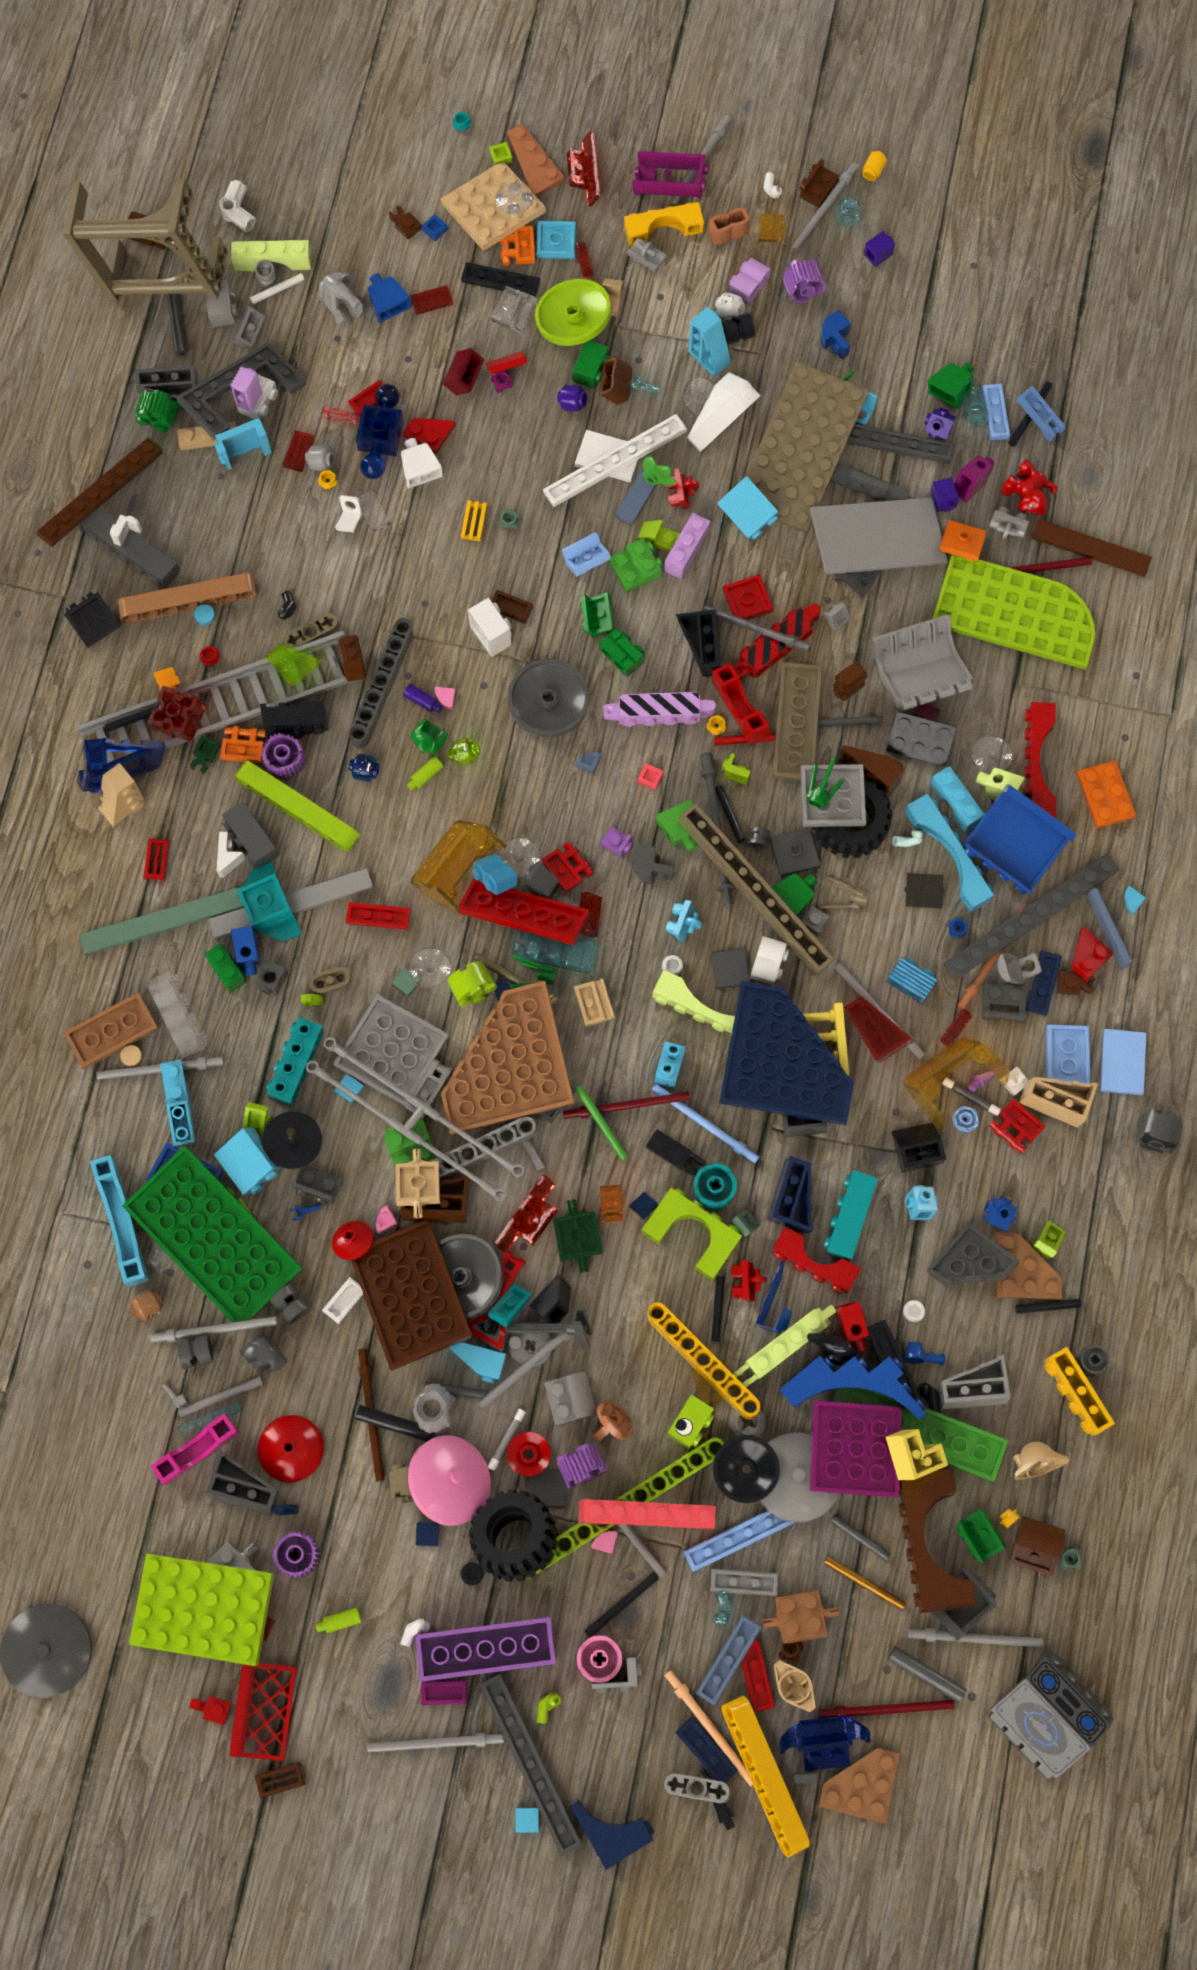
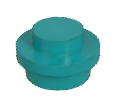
M458 112L453 118L454 128L459 131L469 129L471 126L470 116L465 112Z

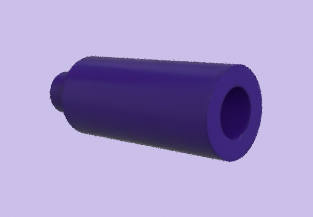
M409 684L403 693L405 698L429 712L434 710L440 713L443 706L438 704V699L412 684Z

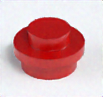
M206 646L200 652V660L206 666H213L220 659V653L215 647Z

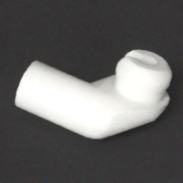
M769 172L765 175L763 189L771 198L776 199L782 194L781 187L778 188V185H774L775 175Z
M417 1619L407 1624L400 1644L411 1648L415 1635L421 1632L425 1634L429 1631V1622L424 1619Z

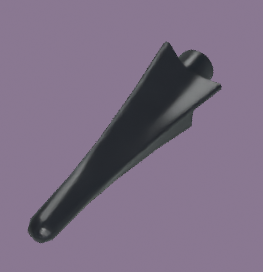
M702 1769L701 1774L703 1778L710 1779L707 1771ZM708 1783L709 1792L718 1796L717 1799H720L721 1796L718 1791L711 1789L712 1783ZM713 1803L719 1823H724L727 1831L734 1828L735 1825L732 1820L734 1815L726 1803Z

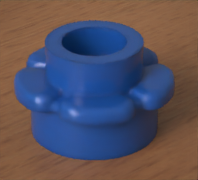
M960 918L952 920L948 924L949 934L952 937L963 938L969 930L966 921Z

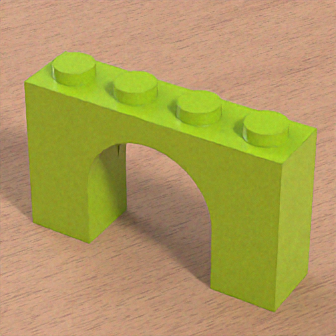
M670 1188L642 1228L641 1233L659 1245L676 1222L682 1219H695L701 1222L709 1232L710 1245L695 1266V1270L713 1282L740 1242L742 1235L739 1234L740 1231L731 1224L727 1226L721 1222L723 1219L713 1212L709 1214L703 1210L705 1207L698 1201L694 1200L692 1202L687 1199L686 1193L682 1190Z

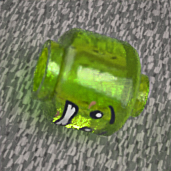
M469 737L455 740L448 751L449 758L458 766L475 763L478 756H480L479 745Z

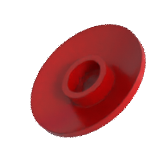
M347 1222L340 1226L333 1235V1251L344 1260L361 1258L373 1245V1231L364 1222Z
M520 1433L509 1443L507 1460L510 1467L519 1475L526 1477L536 1476L542 1473L550 1462V1446L546 1439L538 1433ZM526 1451L533 1452L531 1459L525 1457Z

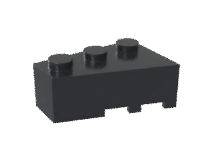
M716 609L676 614L679 626L702 676H712L713 670L722 667L719 621Z
M323 700L297 702V706H286L285 702L278 703V707H266V703L260 704L263 726L268 740L270 736L273 737L274 734L278 735V733L301 738L306 734L313 733L318 735L329 730Z

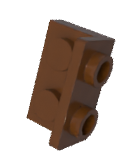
M822 159L819 160L817 165L814 164L811 167L808 178H804L799 187L801 189L800 198L818 208L821 207L839 180V175L823 167L824 160Z

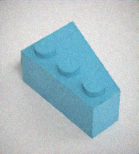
M706 307L690 320L688 352L715 377L731 364L721 318L716 311Z

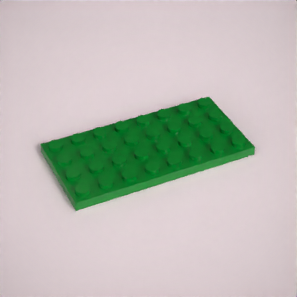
M185 1145L122 1205L232 1323L252 1320L270 1302L274 1294L303 1270L294 1258Z

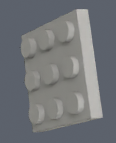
M863 764L834 765L824 788L828 791L827 795L839 780L842 779L844 782L830 799L828 806L824 805L823 808H817L808 803L809 798H807V794L810 788L814 765H801L803 827L866 825ZM818 765L814 789L821 786L829 765Z

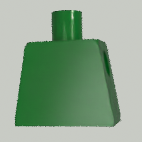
M967 362L962 367L949 363L927 380L928 394L958 409L973 388V375L971 374L974 371L973 366Z
M794 873L771 888L799 918L813 901L815 893L811 888L818 881L812 874L807 875L802 880Z

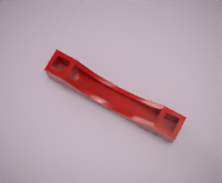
M1031 702L1029 708L1025 709L1024 720L1028 721V728H1025L1024 739L1028 740V747H1025L1024 753L1025 759H1028V766H1025L1024 773L1025 778H1028V785L1025 786V796L1056 818V798L1044 782L1040 768V751L1043 740L1056 722V703Z

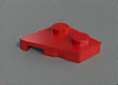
M412 418L402 434L406 439L415 438L418 445L427 443L436 455L455 428L456 423L452 420Z
M1083 927L1079 932L1080 937L1075 947V957L1072 960L1071 968L1087 981L1114 953L1088 929Z

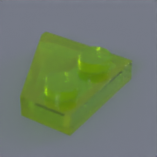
M281 643L265 656L291 688L322 664L319 659Z

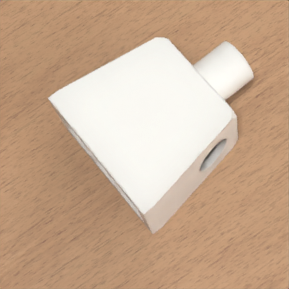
M415 438L405 441L407 449L401 451L407 488L443 477L442 467L427 443L418 445Z

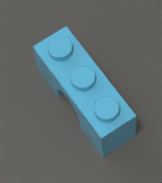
M949 766L932 777L930 782L931 788L941 801L943 799L948 801L953 809V818L961 830L966 833L974 828L984 816V813L952 768Z

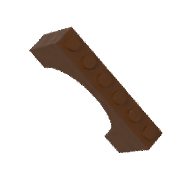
M953 1469L936 1470L918 1479L900 1480L899 1495L902 1503L899 1504L900 1517H904L905 1526H902L904 1540L908 1539L909 1548H906L907 1561L912 1563L913 1570H910L911 1584H915L916 1593H913L915 1607H919L920 1613L971 1608L976 1604L973 1581L955 1578L941 1570L931 1558L924 1540V1521L929 1510L939 1501L952 1497L956 1493Z

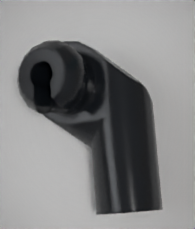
M285 591L281 594L284 605L278 611V616L283 620L287 619V617L290 618L296 610V603L290 591Z
M928 1383L919 1384L917 1391L929 1401V1409L941 1412L938 1390Z

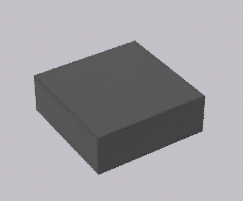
M815 1772L794 1773L793 1783H818L817 1774Z

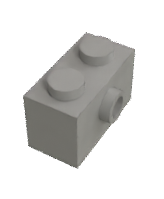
M228 280L221 281L222 289L219 291L218 299H210L208 294H206L208 317L213 328L236 324L235 315H238L236 304H233V299H236L234 288L230 287Z

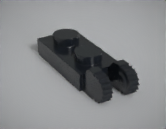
M656 1129L645 1146L646 1149L694 1177L698 1171L686 1164L688 1159L701 1166L706 1164L704 1159Z

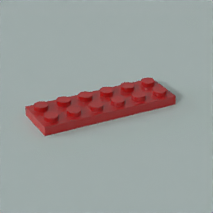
M475 878L457 907L460 914L571 945L575 944L589 917L588 909L512 888L495 895Z

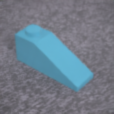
M463 1342L448 1347L472 1371L482 1377L481 1381L494 1384L495 1381L500 1382L507 1357L505 1353Z

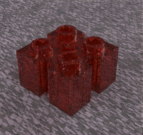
M162 686L157 701L160 703L159 708H153L148 723L158 732L171 735L173 732L178 738L192 742L198 729L195 721L196 719H202L207 704L197 695L184 692L182 695L176 689Z

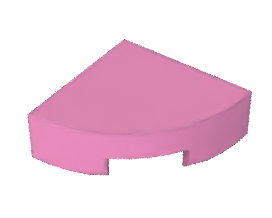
M435 686V694L438 701L446 709L452 710L455 689Z
M388 1205L383 1207L378 1214L376 1220L378 1234L398 1225Z
M608 1531L600 1534L593 1541L591 1548L612 1554L618 1532Z

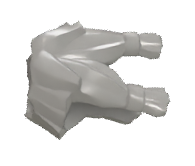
M342 272L326 275L319 284L321 304L325 303L338 325L342 324L346 319L338 308V303L345 304L352 317L360 318L365 312L364 304L354 295L355 278L351 274Z
M440 1384L425 1385L424 1390L415 1397L413 1403V1416L419 1428L430 1434L440 1430L448 1432L452 1422L450 1411L456 1402V1398L453 1394L450 1395L449 1391L445 1390V1387L440 1386ZM435 1399L440 1403L441 1411L436 1417L426 1416L427 1401Z

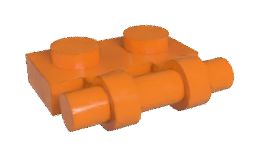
M523 226L516 230L514 234H510L499 241L502 245L500 258L503 261V266H509L511 258H516V265L535 264L533 226ZM515 243V249H509V244Z
M233 726V728L225 727V735H230L231 739L223 738L221 760L237 762L248 760L251 763L262 764L261 754L264 742L257 741V739L266 738L265 730H259L255 727L251 729H243L240 726ZM240 736L250 737L249 740H239Z

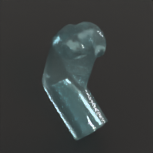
M721 1591L715 1595L720 1606V1613H716L713 1617V1621L717 1626L727 1625L732 1612V1606L726 1592Z

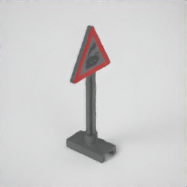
M575 1307L573 1322L510 1323L506 1328L488 1317L489 1314L468 1323L474 1337L499 1351L504 1349L507 1333H567V1335H576L581 1350H590L587 1335L593 1334L584 1307Z

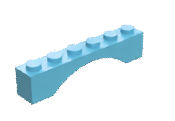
M927 793L909 803L904 812L915 829L937 839L951 854L959 873V897L969 913L991 902L994 890L988 882H985L981 869L971 861L972 857L965 852L966 848L964 849L960 844L961 841L958 834L949 827L950 824L947 817L939 812L936 800L930 798Z
M111 1155L90 1161L95 1182L111 1226L123 1283L127 1287H132L150 1281L132 1216L122 1207L127 1198L116 1160Z

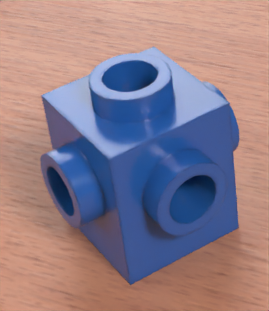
M1000 1196L999 1199L992 1197L984 1207L985 1214L982 1220L1007 1231L1010 1224L1017 1217V1207L1011 1205L1012 1200L1003 1196Z

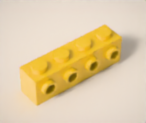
M1068 1347L1063 1348L1044 1360L1046 1363L1044 1367L1047 1373L1056 1379L1058 1391L1069 1400L1068 1406L1074 1415L1077 1414L1082 1421L1080 1426L1086 1434H1090L1093 1437L1115 1424Z

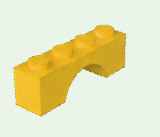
M699 202L686 203L675 207L669 206L665 209L649 210L644 213H633L624 216V230L629 247L633 246L637 238L647 243L650 234L657 228L664 226L674 227L684 236L703 233L704 220Z

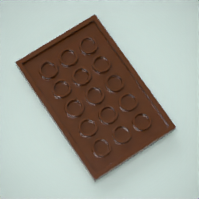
M429 1219L373 1241L371 1249L364 1256L351 1260L391 1371L473 1337Z

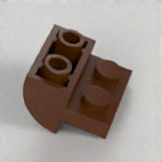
M1021 1516L1009 1562L1053 1576L1058 1558L1062 1554L1065 1529Z

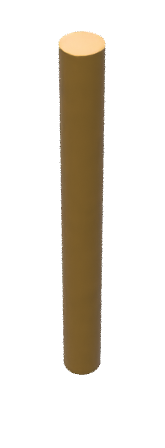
M827 1556L823 1564L903 1610L906 1604L905 1601Z

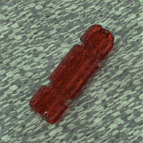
M584 242L576 243L575 250L578 254L577 257L583 277H592L593 270L590 265L588 252L586 251V245Z
M326 406L323 407L321 412L322 418H332L334 421L343 423L350 422L352 425H358L360 416L357 413L349 414L348 411L331 410L330 407Z
M961 1010L957 1015L958 1018H955L946 1030L947 1034L944 1033L940 1038L943 1045L950 1047L954 1042L953 1039H956L964 1029L965 1023H968L972 1018L968 1011Z

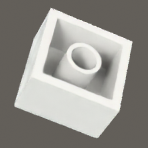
M487 598L468 609L471 629L489 655L493 657L512 645V633L510 631L512 626L507 618H502L498 605L495 602L492 603Z

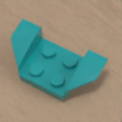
M272 862L259 869L258 867L252 869L244 885L237 889V892L252 927L260 933L285 942L302 935V932L290 909Z

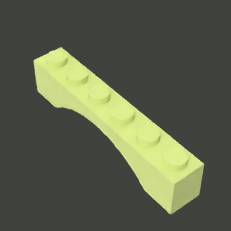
M663 970L653 990L652 997L655 998L656 1002L661 1005L669 1004L674 1007L675 1011L681 1014L688 1013L696 1021L710 1023L715 1030L720 1032L725 1030L732 1035L735 1016L713 1011L703 1005L687 988L683 978Z

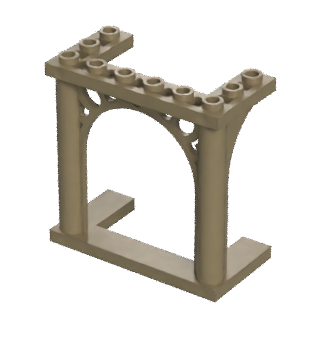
M177 179L173 196L157 212L139 219L83 220L88 193L81 182L72 183L63 236L110 301H117L118 295L208 294L210 299H218L219 291L222 289L221 278L225 272L224 261L228 255V249L220 237H213L208 261L193 239V235L188 231L186 220L189 217V203L193 197V192L185 179ZM171 237L173 241H168L166 238ZM118 238H143L161 243L175 251L182 258L185 269L178 276L167 279L121 280L127 250ZM89 239H113L108 264H106Z

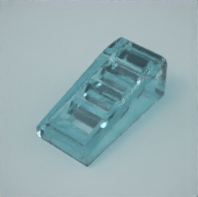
M980 386L973 387L968 396L977 395V397H966L963 401L967 423L970 428L988 424L989 414Z

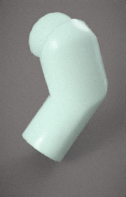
M914 830L912 831V837L894 836L892 844L899 847H910L920 844L923 841V832Z

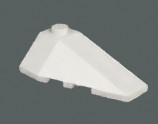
M730 372L727 373L713 387L708 400L687 436L688 440L701 452L760 397L759 393L748 381Z

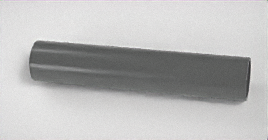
M895 1646L888 1657L890 1662L958 1703L962 1701L967 1689Z

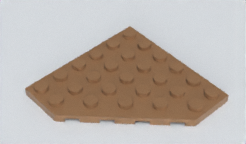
M546 981L517 987L502 993L499 1002L494 1010L492 1009L481 1031L476 1035L468 1048L465 1057L460 1061L452 1074V1078L442 1090L441 1097L446 1119L462 1131L466 1132L575 1104ZM449 1128L450 1135L457 1134Z

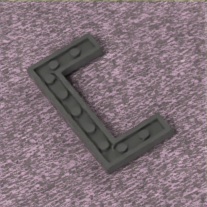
M269 342L177 396V402L214 440H216L215 435L230 430L231 426L208 403L231 390L230 384L234 377H236L237 371L240 370L239 367L251 368L257 373L266 369L290 394L306 385V380Z

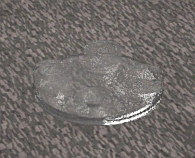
M510 183L503 186L497 192L495 202L501 211L508 213L511 217H517L534 203L533 192L525 184Z

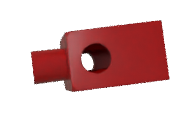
M852 1301L834 1307L837 1311L835 1316L842 1337L847 1338L848 1341L855 1345L857 1353L867 1350L863 1338L868 1337L869 1333L860 1302ZM855 1325L856 1332L852 1334L851 1328Z

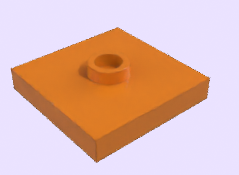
M949 520L939 551L977 562L987 531Z

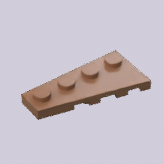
M523 123L507 131V138L523 172L526 184L537 198L565 182L563 174Z

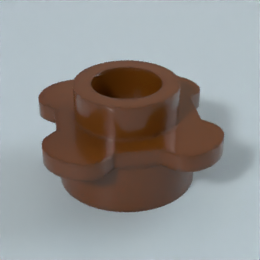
M782 1642V1650L778 1653L779 1659L790 1660L794 1664L800 1661V1651L803 1650V1644L801 1642L783 1644Z

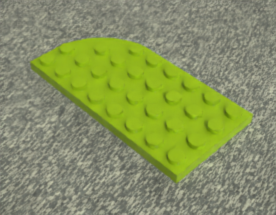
M956 555L951 556L932 619L948 614L951 619V631L1086 670L1095 641V626L1087 605L1078 594L1066 585L980 559L976 562Z

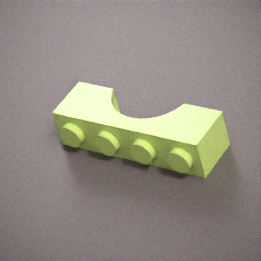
M309 240L237 241L231 244V260L234 271H254L256 264L262 260L284 264L291 270H311Z

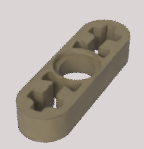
M331 613L323 614L287 633L284 637L286 649L290 650L334 633L338 629L336 616ZM329 620V622H332V626L329 627L325 622ZM319 624H320V627H322V630H323L322 632H320V629H319V627H318ZM310 628L317 631L313 637H308L305 634ZM301 633L303 635L304 641H302V638H300ZM294 639L297 644L293 645L290 640Z

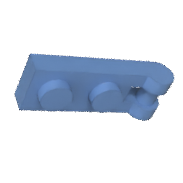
M1033 386L1016 399L1043 432L1047 441H1052L1056 438L1057 433L1060 434L1065 430L1064 423Z

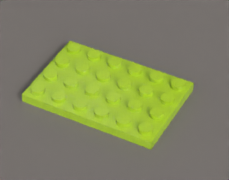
M146 1553L129 1645L258 1666L274 1573Z

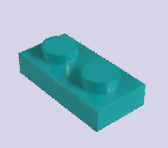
M513 1284L489 1311L488 1317L507 1328L531 1300L532 1294Z

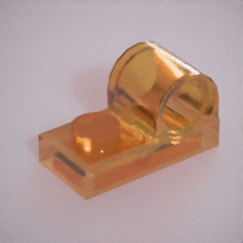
M621 1185L600 1186L602 1222L623 1221Z

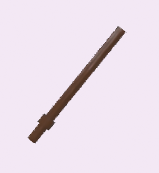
M359 1349L360 1367H358L359 1377H362L365 1405L375 1409L370 1377L372 1375V1368L369 1366L367 1349ZM368 1424L376 1482L384 1481L378 1428Z

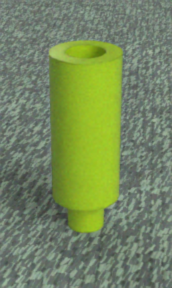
M435 756L432 757L410 777L411 781L406 786L411 791L416 787L420 789L444 767L443 764Z
M355 1607L323 1617V1622L316 1623L317 1632L326 1630L328 1634L362 1623L359 1609Z

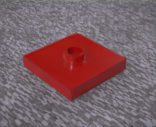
M760 574L722 586L732 615L750 620L774 611Z

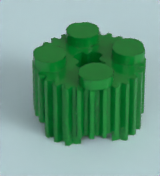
M142 390L135 410L136 422L143 426H154L157 431L166 433L168 428L173 427L179 403L170 400V395L163 391L155 390L151 393L147 392V390Z

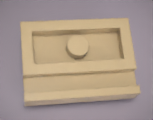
M603 978L598 981L574 986L585 1027L615 1019Z

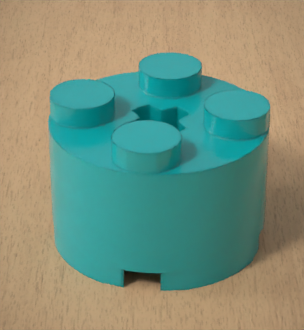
M713 1163L701 1168L697 1172L693 1184V1193L696 1201L710 1210L724 1209L732 1202L737 1190V1181L729 1167L720 1163ZM714 1183L718 1184L719 1189H716V1191L712 1190Z

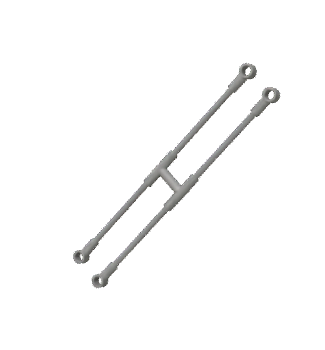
M328 1037L324 1040V1047L327 1051H334L344 1059L347 1058L406 1098V1101L417 1109L407 1123L403 1125L333 1079L332 1075L321 1069L316 1061H309L306 1064V1070L309 1074L317 1075L327 1083L330 1082L387 1121L388 1125L416 1144L422 1145L478 1183L483 1190L494 1196L498 1203H504L507 1200L505 1190L497 1189L487 1181L481 1180L428 1144L412 1129L425 1113L499 1161V1164L511 1171L517 1179L525 1175L522 1165L514 1164L504 1156L501 1157L443 1118L439 1112L412 1094L406 1093L350 1055V1052L338 1045L334 1038ZM329 1042H334L332 1047L327 1046ZM316 1065L315 1070H309L310 1066ZM518 1168L522 1169L519 1175L514 1173ZM499 1193H504L502 1199L497 1198Z

